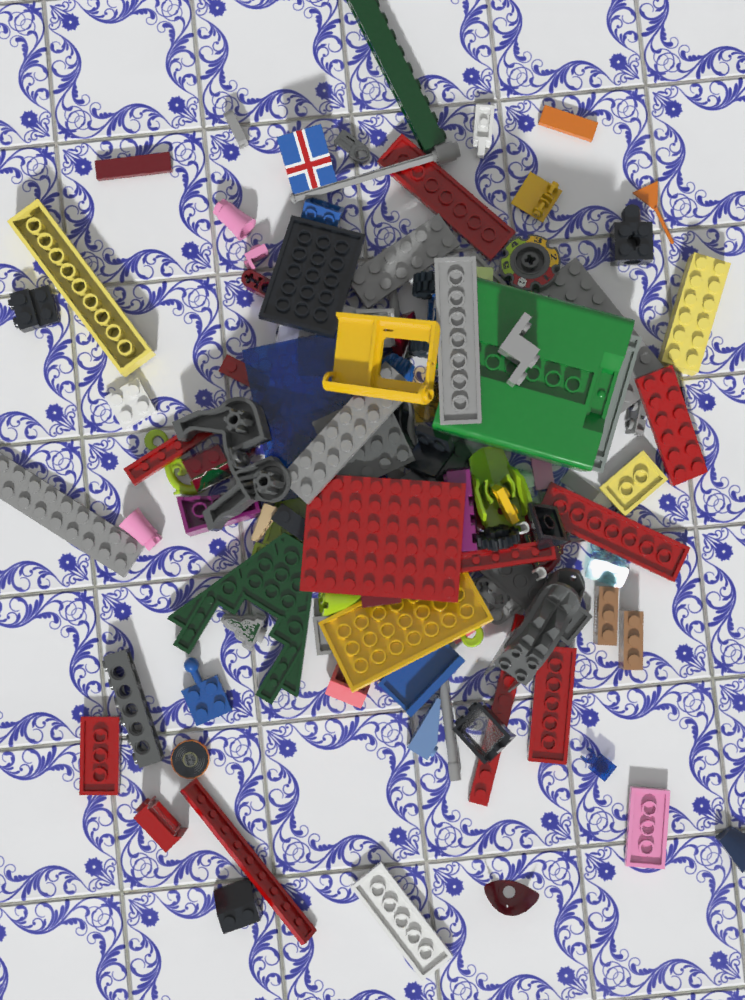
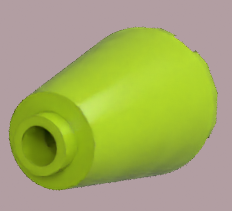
M318 592L319 612L322 613L321 617L334 615L361 601V595Z

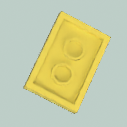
M642 450L604 482L599 489L623 516H626L665 483L668 478L645 451Z

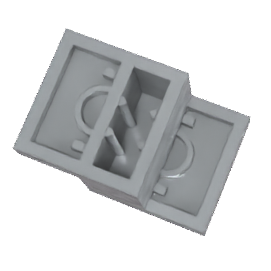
M526 312L521 316L498 350L501 355L517 365V368L506 382L512 388L515 384L519 386L528 375L525 372L527 367L532 368L540 358L537 354L540 349L524 338V335L532 325L529 322L531 316Z

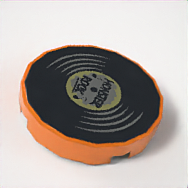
M188 739L179 743L171 755V765L174 771L180 777L186 779H194L201 776L207 770L210 763V753L207 747L195 739Z

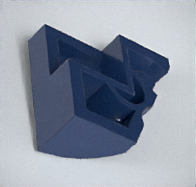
M729 826L716 835L715 838L743 873L745 871V834Z

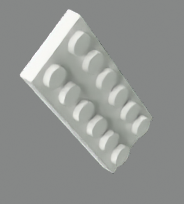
M382 861L351 884L352 890L422 981L453 957L452 952Z

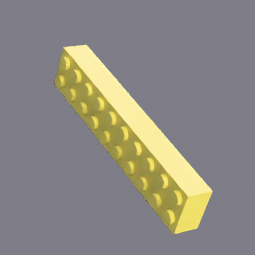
M39 199L33 201L7 221L121 375L127 377L156 355Z

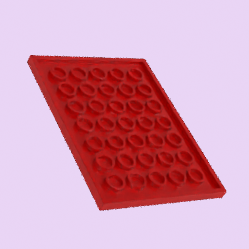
M335 475L309 505H306L300 591L458 603L466 483Z

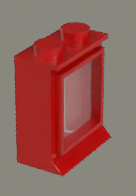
M154 796L151 800L149 798L145 799L135 810L137 814L133 818L166 853L182 838L188 828L181 827V824L159 800H155L156 796Z

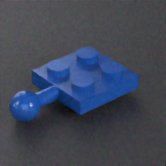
M194 657L187 658L184 662V668L187 672L191 673L195 684L181 690L196 726L232 711L233 708L218 674L202 680L198 671L199 661Z

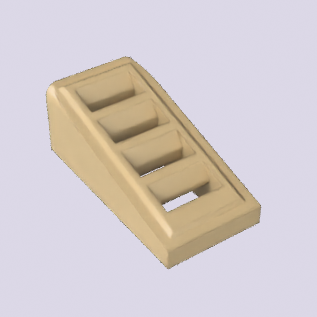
M263 504L251 540L259 542L272 524L273 520L271 518L278 510L277 507Z

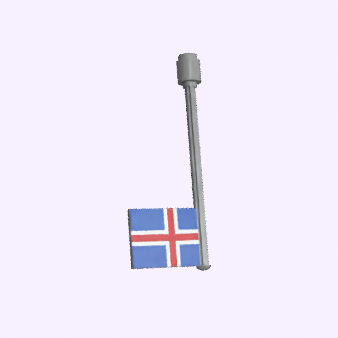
M321 124L276 137L293 192L290 198L294 204L304 199L434 161V163L437 162L438 165H442L461 157L458 143L450 141L434 146V150L430 154L337 181Z

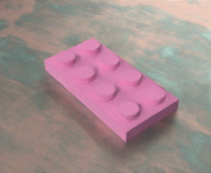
M630 786L625 866L665 869L670 804L669 789Z

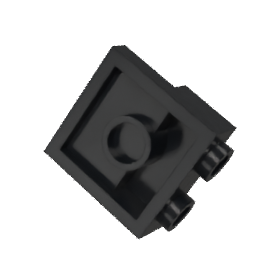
M49 285L10 293L11 299H8V305L15 312L16 317L13 318V322L17 329L19 328L22 332L26 333L60 323Z

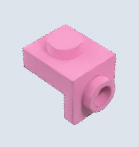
M265 244L254 245L250 248L249 252L244 254L246 260L243 262L247 270L257 272L253 263L269 256Z

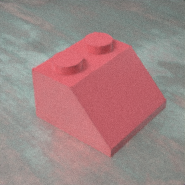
M337 663L325 694L361 709L371 684L352 693Z

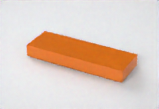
M544 105L538 125L592 142L598 122Z

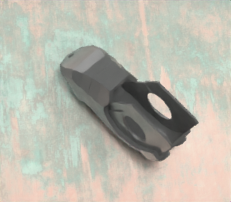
M561 568L550 574L530 606L526 609L523 622L506 637L484 675H487L496 666L510 674L515 679L508 692H511L521 683L526 686L533 679L536 672L553 652L569 622L580 607L585 593V581L579 570Z

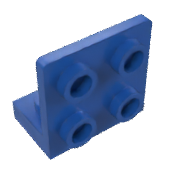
M311 197L304 202L301 218L338 227L345 208Z

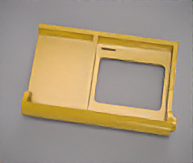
M336 312L338 331L333 372H326L322 380L323 388L326 391L427 405L432 401L440 338V325L437 321ZM385 338L425 341L429 343L426 377L423 383L381 377L380 372Z

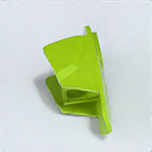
M482 447L469 458L473 493L481 523L485 529L489 526L505 524L508 527L514 526L521 532L519 525H512L505 519L504 515L498 514L497 509L500 507L490 487L498 484L507 488L511 496L509 500L511 504L516 506L519 512L517 514L519 522L517 523L525 522L527 504L532 502L526 480L517 468L509 464L503 449Z

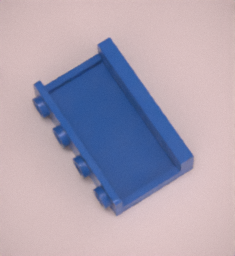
M447 644L379 679L377 685L412 717L465 660Z

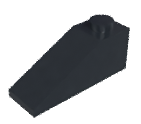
M282 503L271 520L304 542L305 519Z

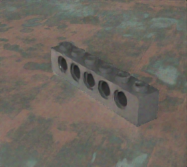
M130 648L104 656V661H102L103 668L109 674L110 679L108 683L110 689L114 690L116 695L114 698L117 709L120 708L122 714L120 720L122 726L126 727L128 732L126 738L129 746L132 745L134 751L132 753L134 763L138 764L139 768L162 761L165 756ZM118 666L124 669L123 676L117 674L116 669ZM123 685L130 687L129 695L122 691ZM129 703L136 706L137 710L135 713L129 711ZM135 722L142 724V731L135 729ZM142 740L148 743L149 748L147 750L141 748L140 742Z

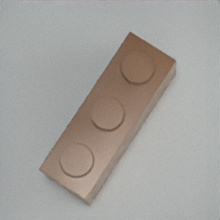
M595 586L593 643L596 645L617 646L619 587Z
M619 610L618 668L623 670H643L644 611Z

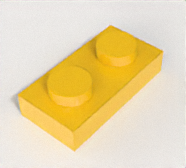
M498 484L490 487L505 519L512 525L519 522L517 516L519 512L516 506L511 504L509 500L511 496L507 488Z

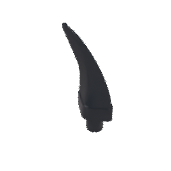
M402 402L393 413L410 449L413 450L415 446L407 432L409 411L403 410L404 402Z

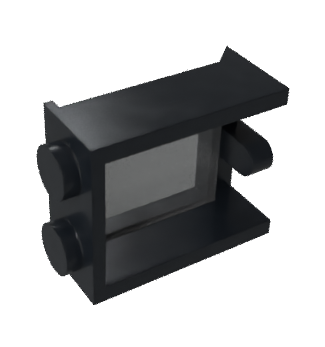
M474 702L468 708L469 713L465 717L462 715L455 721L456 726L452 730L483 764H488L516 735L505 726L485 702Z

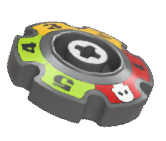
M529 234L527 239H522L518 236L509 241L503 248L504 257L499 258L501 278L504 281H510V286L527 291L537 289L539 292L548 289L556 281L557 274L555 272L560 271L561 265L558 249L556 247H549V240L545 237Z

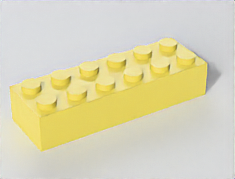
M696 252L688 257L658 356V360L664 367L669 364L673 365L674 371L690 376L699 373L731 263Z

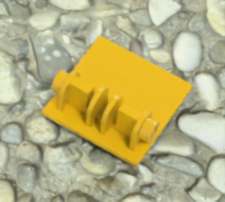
M530 171L511 204L543 223L562 190L558 188L559 184L557 182L549 183Z

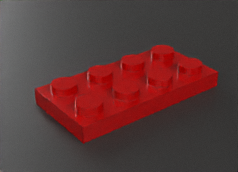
M81 716L79 795L120 794V716Z

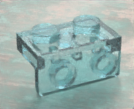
M593 549L590 562L585 571V578L622 588L630 570L629 561L619 556L610 555L603 550L597 551Z

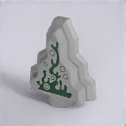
M260 613L255 615L245 614L243 616L223 614L220 620L227 629L234 632L235 638L242 642V647L249 651H252L256 642L262 643L267 632V628L263 627L267 616Z

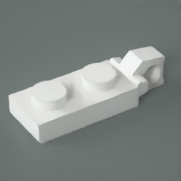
M476 103L472 140L473 147H477L476 158L484 159L485 148H490L495 105Z

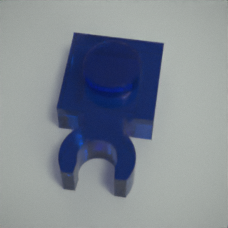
M587 747L586 749L591 753L590 757L585 758L581 755L580 758L585 763H591L589 769L605 782L617 766L601 753L596 757L594 750Z

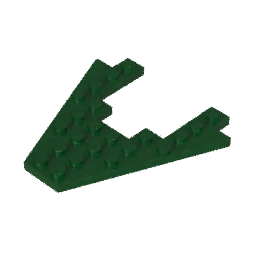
M284 532L167 618L182 628L173 645L187 654L192 652L219 606L236 615L246 599L278 618L269 636L285 646L255 694L271 705L281 688L295 697H298L300 692L313 592L300 591L303 542Z

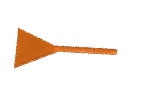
M658 181L633 192L636 197L656 212L670 243L673 244L674 240L658 210Z

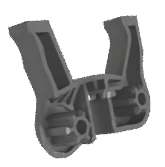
M233 397L216 408L197 410L172 422L177 438L180 441L189 442L196 434L201 432L222 435L226 460L237 484L202 512L208 531L217 532L222 530L223 526L231 518L241 514L256 501L279 502L289 492L292 482L291 474L279 458L269 456L249 465L250 458L245 452L272 440L265 412L257 402L245 397Z

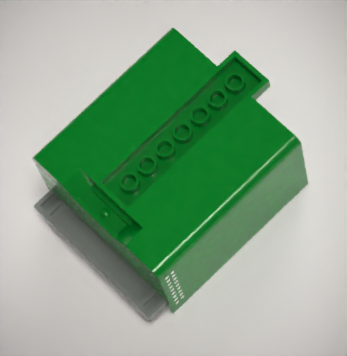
M477 277L482 424L440 425L438 403L432 428L451 436L496 447L579 472L592 470L603 473L642 337L632 335L635 320ZM526 312L531 316L529 322L532 325L524 335V338L540 349L537 353L540 358L532 368L527 367L525 372L528 375L519 386L515 384L512 388L506 382L517 368V365L501 355L498 350L521 316ZM437 355L436 369H438V355Z

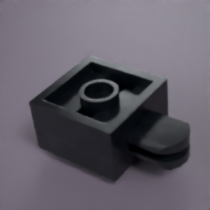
M634 204L627 205L621 213L622 222H614L610 227V266L649 265L654 260L653 222H641L640 208Z

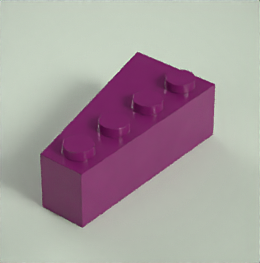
M471 466L448 468L447 474H443L444 482L466 483L462 552L474 551L478 549L476 537L478 531Z
M222 495L176 497L187 535L191 537L208 532L202 512ZM260 501L254 502L241 514L231 518L223 527L259 517L262 509Z

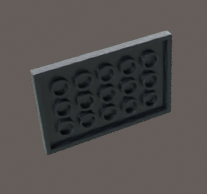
M291 215L258 315L259 319L335 339L338 329L336 312H343L366 234Z

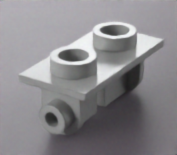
M640 399L629 407V417L625 422V434H634V436L641 437L642 433H644L646 420L640 418L641 416L647 417Z

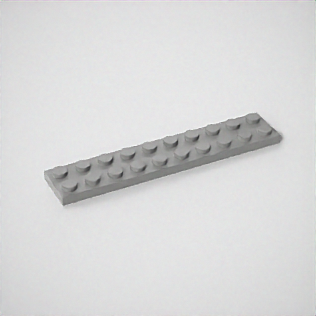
M0 453L1 500L123 578L127 576L145 546H142L128 533Z

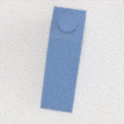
M437 695L407 744L408 749L426 760L430 756L433 757L438 750L436 745L438 742L441 699Z

